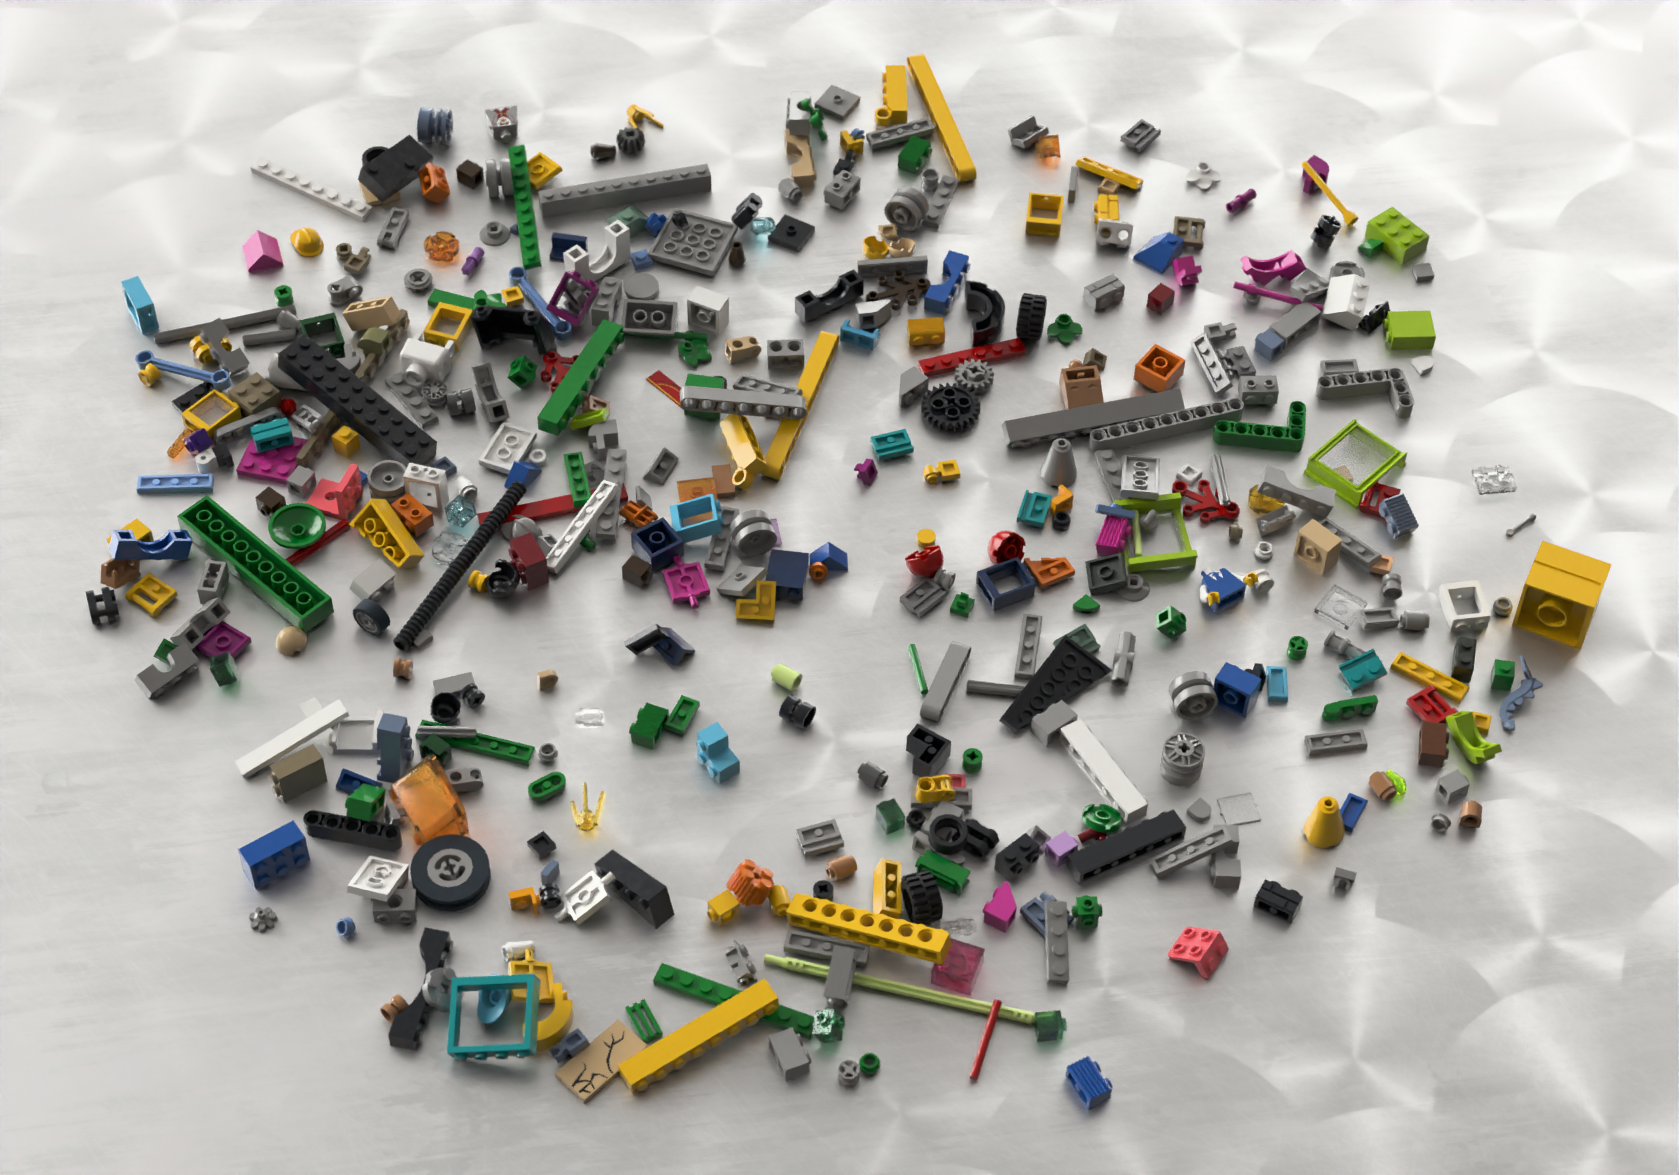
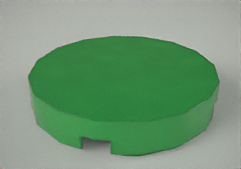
M1090 804L1084 808L1081 817L1084 824L1089 828L1104 833L1115 832L1120 829L1123 819L1120 817L1121 814L1113 807L1105 804H1100L1099 806Z

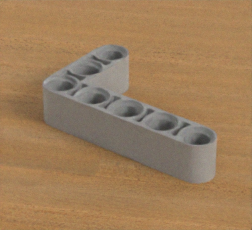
M1399 368L1321 376L1317 381L1315 395L1321 400L1388 393L1395 414L1403 419L1411 416L1414 405V398L1405 374Z

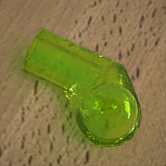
M1388 769L1386 775L1395 784L1397 794H1404L1407 790L1405 779L1391 769Z

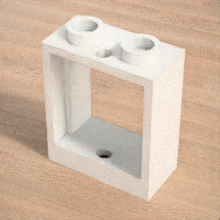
M409 463L403 475L405 493L411 494L429 511L443 514L449 501L445 470ZM415 482L435 486L436 492L416 488Z
M1478 580L1440 585L1438 598L1450 632L1488 627L1491 615ZM1474 598L1479 613L1456 615L1452 600Z

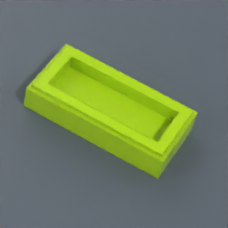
M602 408L574 416L569 424L571 430L604 422L609 415L608 409Z

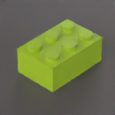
M1394 207L1387 209L1367 222L1365 237L1367 239L1382 240L1384 242L1382 251L1401 266L1426 251L1429 235Z

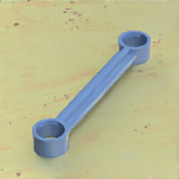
M512 268L509 271L511 285L520 287L543 316L555 327L557 340L566 341L572 336L571 324L560 320L557 315L546 310L548 304L527 280V272L524 268ZM518 275L523 276L521 278H514V276ZM561 329L568 330L566 332H559Z
M148 350L138 353L135 358L140 370H145L148 364H153L159 370L213 383L214 388L218 391L226 390L232 384L229 373L226 370H218L212 373L155 358L153 353Z

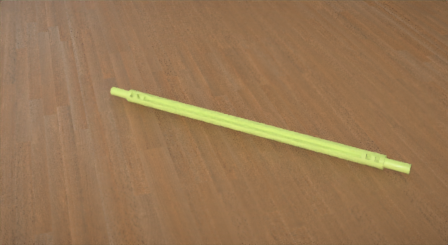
M765 954L764 957L765 963L783 966L786 970L828 977V966L790 957L781 958ZM854 973L852 984L984 1014H990L993 1003ZM1002 1005L998 1017L1030 1025L1036 1023L1053 1027L1054 1023L1052 1018Z

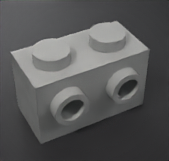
M842 170L825 187V203L843 210L860 191L861 177Z
M1276 375L1240 376L1238 385L1240 400L1244 404L1249 405L1277 404L1279 388Z

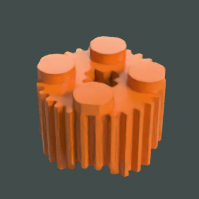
M745 859L743 863L739 864L727 882L726 888L737 895L736 900L738 903H742L746 907L751 904L762 906L775 886L772 879L774 874L767 868L763 869L758 865L756 866L752 860Z

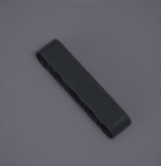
M316 810L308 811L303 816L306 833L311 837L387 851H396L402 846L400 828L393 824L377 821L369 822Z

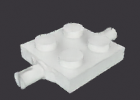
M592 870L561 894L564 909L555 915L556 919L561 922L570 915L580 925L609 902L611 897L607 892L606 885L616 879L613 873L610 871L600 879Z

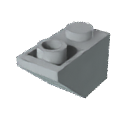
M891 300L855 303L856 321L859 329L876 328L891 317Z
M915 366L900 376L899 407L901 408L906 404H910L920 395H924L928 390L929 378Z

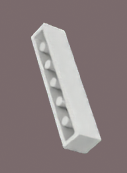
M1079 719L1061 728L1059 741L1110 806L1121 814L1120 817H1122L1125 825L1146 816L1148 808L1146 797L1141 796L1134 782L1126 777L1124 770L1118 767L1114 762L1113 756L1106 752L1101 741L1092 734L1090 727Z

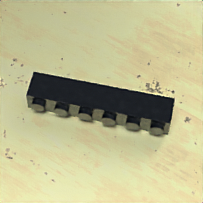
M1174 809L1162 812L1157 817L1150 820L1146 819L1134 827H1127L1122 832L1115 835L1111 834L1104 840L1093 842L1081 850L1072 851L1067 858V868L1080 885L1184 839L1186 826Z

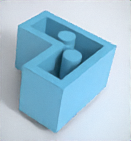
M718 722L697 732L696 745L698 753L696 755L699 762L705 764L712 778L715 777L721 783L740 773V761L729 748L728 734Z

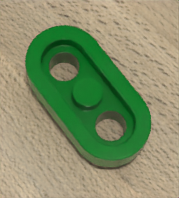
M552 772L532 782L528 786L529 798L535 802H541L563 791L566 787V778L560 772Z

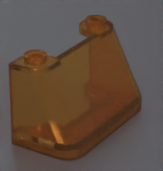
M435 755L425 758L390 785L391 789L388 790L392 801L396 800L397 803H401L414 827L415 834L413 839L417 846H422L427 841L438 836L449 834L463 836L469 833L464 806Z

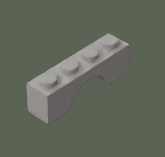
M811 91L791 92V98H788L786 129H789L790 135H810L809 119L811 112L809 110L805 111L801 102L807 98L812 105Z
M1269 465L1265 467L1260 475L1257 493L1327 518L1334 507L1337 491L1321 484L1311 490L1299 489L1289 482L1283 470Z

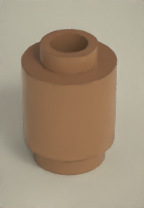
M1377 771L1369 777L1368 784L1380 799L1386 802L1396 796V786L1385 772Z
M844 855L827 862L825 872L829 879L832 878L833 881H837L852 875L857 870V863L852 855Z

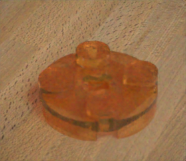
M440 231L436 232V235L432 237L429 235L424 241L426 257L430 260L451 262L453 257L459 252V241L450 232Z

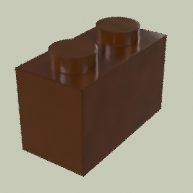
M1422 721L1419 731V765L1442 767L1444 760H1448L1449 748H1446V744L1449 742V732H1446V724Z

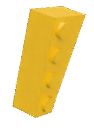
M370 499L349 524L359 530L364 538H368L374 547L383 551V554L398 568H414L425 556L386 499Z

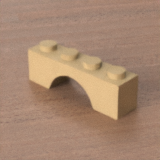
M784 130L786 153L799 159L797 163L791 165V179L801 189L814 188V180H817L816 170H813L814 159L810 158L812 157L811 146L808 147L810 145L809 135H790L789 130Z

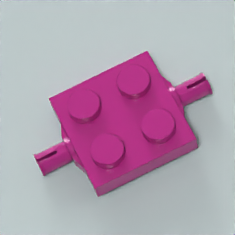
M680 555L674 556L673 560L676 566L662 570L672 602L674 604L689 600L692 609L698 608L697 598L710 595V588L699 562L683 564Z

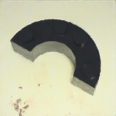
M965 281L964 296L966 309H974L983 314L979 318L971 319L970 335L972 347L984 346L995 340L1003 330L1005 303L1002 296L996 290L989 289L988 285L976 281Z

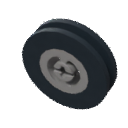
M442 835L427 841L415 853L410 867L413 889H416L417 897L427 906L441 911H457L475 904L483 897L490 884L491 874L487 853L475 840L462 835ZM450 871L454 875L455 880H452Z

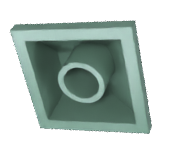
M631 204L606 218V222L610 225L619 220L629 228L630 238L646 230L644 225L649 217L634 204Z

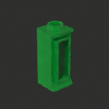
M928 850L923 857L919 856L916 861L915 867H917V872L929 870L934 876L937 885L956 892L959 897L970 882L967 879L971 872L970 870Z

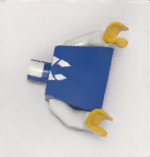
M1206 567L1201 572L1203 579L1199 589L1200 600L1203 603L1209 604L1212 610L1217 612L1244 598L1246 585L1252 587L1254 585L1253 582L1259 581L1257 574L1250 572L1246 576H1240L1229 572L1226 568L1213 572L1210 567Z

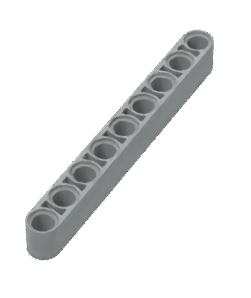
M1232 398L1095 429L1090 434L1089 449L1093 453L1111 448L1117 450L1213 428L1215 423L1220 420L1238 422L1242 418L1244 403L1238 398Z

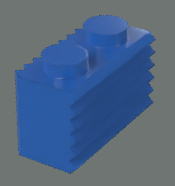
M1086 1056L1082 1060L1080 1059L1067 1066L1066 1078L1087 1109L1111 1098L1112 1084L1108 1078L1102 1076L1100 1066L1096 1061H1092L1089 1056Z

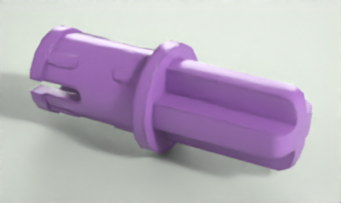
M475 247L472 254L467 256L466 262L461 268L463 275H470L473 269L478 267L480 259L485 254L482 248Z

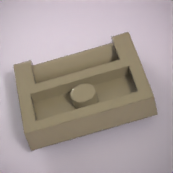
M1175 216L1173 234L1184 239V247L1202 250L1204 246L1202 237L1205 220ZM1191 226L1196 228L1195 239L1190 238Z

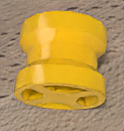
M148 364L145 370L138 372V377L143 384L150 387L155 380L161 378V373L155 365Z
M474 570L469 577L468 587L476 588L481 593L486 592V579L490 575H483L480 571Z

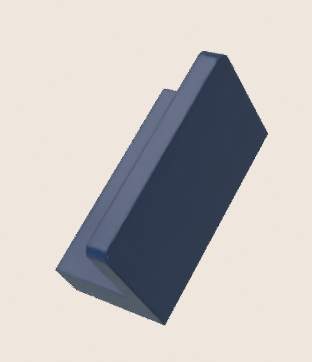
M553 232L551 237L552 249L549 256L551 260L564 261L563 253L575 245L581 247L585 252L588 251L587 237Z
M667 627L662 628L667 631L668 638L652 646L673 665H678L685 653L695 652V649L674 630Z

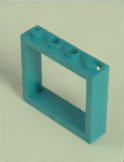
M535 974L452 978L447 1054L454 1058V1060L466 1061L467 1058L487 1060V1057L504 1060L508 1059V1056L524 1059L528 1055H536L540 979ZM527 989L524 1043L459 1046L462 992Z

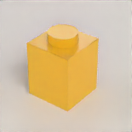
M342 426L332 435L334 451L347 459L360 449L358 433L347 426Z

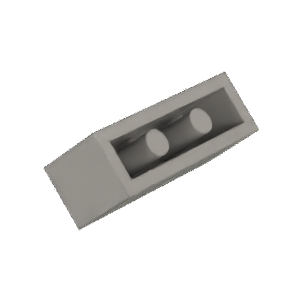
M1304 301L1301 304H1297L1289 313H1285L1277 322H1273L1269 330L1284 340L1283 350H1285L1319 324L1321 311L1309 302Z

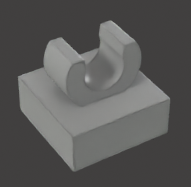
M387 803L382 818L384 823L398 826L405 823L403 817H406L407 813L404 808L397 809L395 803Z
M1336 867L1334 876L1338 878L1335 880V887H1338L1340 881H1345L1347 884L1345 890H1349L1350 881H1355L1356 872Z

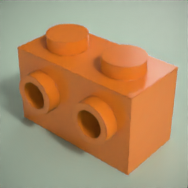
M428 162L418 172L423 196L429 201L440 204L450 195L446 172L442 167H437Z
M406 493L391 504L392 509L407 531L411 532L415 537H418L434 526L432 512L411 494Z

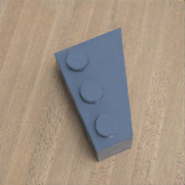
M383 713L377 727V749L381 750V758L377 759V765H381L380 771L377 774V780L400 785L409 761L413 760L414 750L411 747L412 738H410V726H408L407 717Z

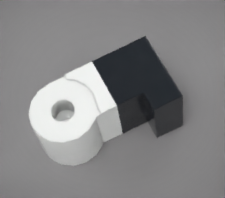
M225 443L204 450L195 457L198 471L202 474L210 473L213 469L224 465L227 468L234 466L232 455Z

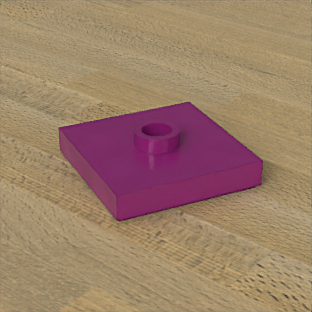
M221 621L195 647L199 652L227 667L252 641L249 636Z

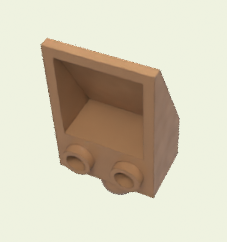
M1072 360L1069 363V368L1061 369L1059 385L1066 410L1104 403L1097 365L1083 367L1080 360Z

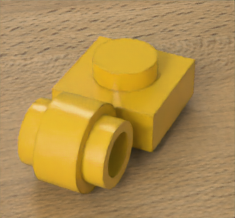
M956 459L938 462L937 467L928 465L923 471L925 481L928 483L937 482L939 476H941L942 481L958 479L961 474Z

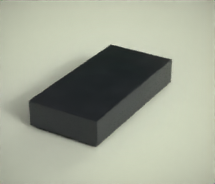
M656 623L624 641L625 647L638 655L668 638L667 631Z

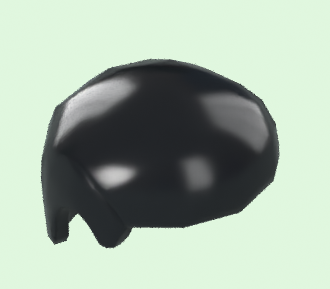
M441 692L432 699L430 715L438 723L451 724L459 716L461 703L457 696L449 692Z

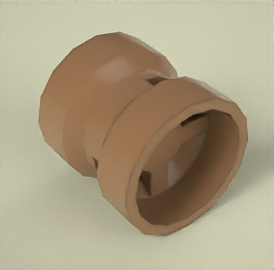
M396 994L389 1004H384L380 1008V1011L384 1018L392 1024L394 1017L404 1011L409 1005L403 997Z

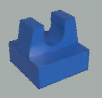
M653 213L648 218L644 227L656 238L668 218L663 214L658 216L656 213Z

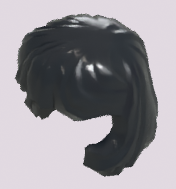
M499 559L495 562V568L498 567L501 570L490 574L489 578L486 579V587L492 597L504 598L514 593L519 585L521 576L512 563Z

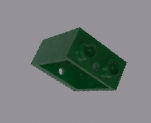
M335 312L299 320L302 336L306 334L309 337L334 331L337 342L321 345L320 347L333 357L345 355V342Z

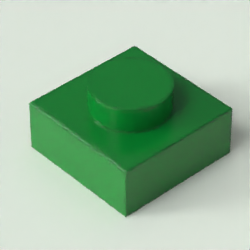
M164 638L153 657L171 666L166 657L169 652L178 646Z

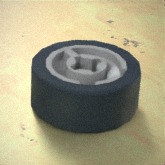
M364 599L353 609V616L357 624L373 636H379L390 625V618L386 611L373 600Z

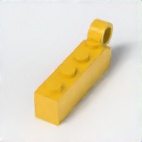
M886 65L885 72H882V82H885L883 83V94H886L883 95V105L886 106L875 111V123L878 126H888L890 123H907L906 65Z
M729 414L720 422L721 432L726 438L727 446L733 454L732 458L738 466L737 471L732 477V482L734 485L745 490L752 485L754 476L756 477L768 464L747 416Z

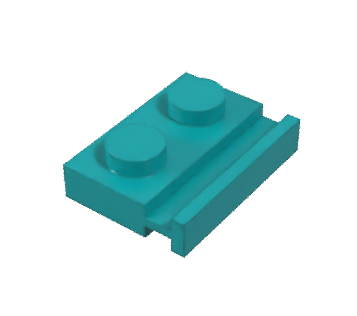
M906 429L870 437L871 445L879 461L914 453V447L911 444Z
M1026 490L1017 516V522L1022 521L1027 525L1043 528L1052 496L1038 492L1029 493V490Z
M1374 648L1339 665V670H1341L1351 691L1357 690L1387 675V671L1376 655Z

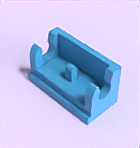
M846 319L840 328V341L873 351L881 334H878L880 329L876 328L874 333L866 332L862 329L851 327V325H848L850 320Z

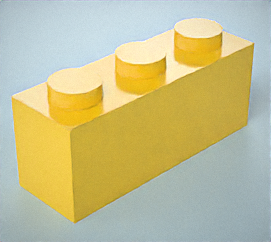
M882 858L874 870L873 913L884 914L898 919L901 915V862Z

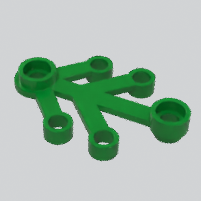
M807 98L802 100L801 104L805 111L809 110L811 112L809 121L813 128L817 127L820 129L818 130V135L823 142L828 139L822 122L825 118L820 109H814Z

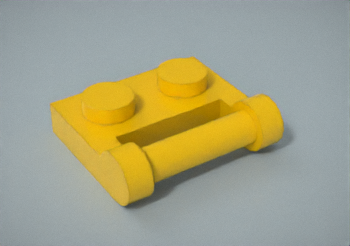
M150 573L145 575L125 594V598L128 601L135 602L149 611V614L153 617H157L161 610L178 596L175 589ZM141 592L156 603L152 605L138 596V594Z

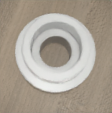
M1263 541L1255 547V554L1261 559H1269L1273 556L1274 549L1269 542Z

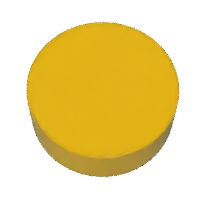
M922 529L917 533V543L921 547L933 546L935 544L936 535L932 530Z

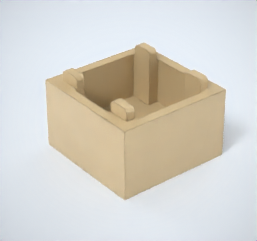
M1312 519L1298 531L1293 555L1323 576L1337 564L1342 539Z

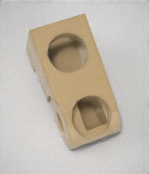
M754 336L726 340L724 353L730 364L737 363V360L740 358L759 355L762 348Z

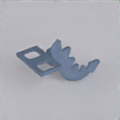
M1523 655L1520 656L1526 679L1521 680L1520 688L1509 694L1503 700L1500 707V718L1504 723L1503 728L1512 731L1515 730V721L1509 720L1513 716L1509 711L1516 710L1514 704L1523 705L1524 698H1534L1533 690L1543 687L1542 682L1532 678Z

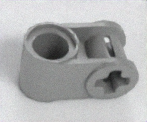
M346 276L343 279L330 283L327 286V291L330 293L329 303L333 306L342 305L349 300L359 297L363 292V288L352 276Z

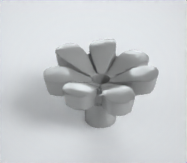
M258 907L255 913H251L249 916V920L253 921L251 923L253 930L259 927V931L264 932L266 926L269 929L275 927L272 920H276L277 915L269 907L265 909Z

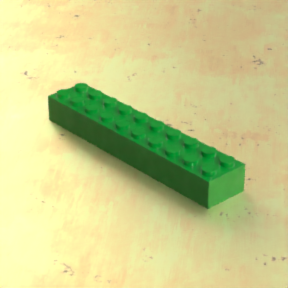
M206 495L177 516L180 530H187L192 541L216 561L226 562L228 571L294 626L301 628L304 633H307L334 613L332 598L209 496Z

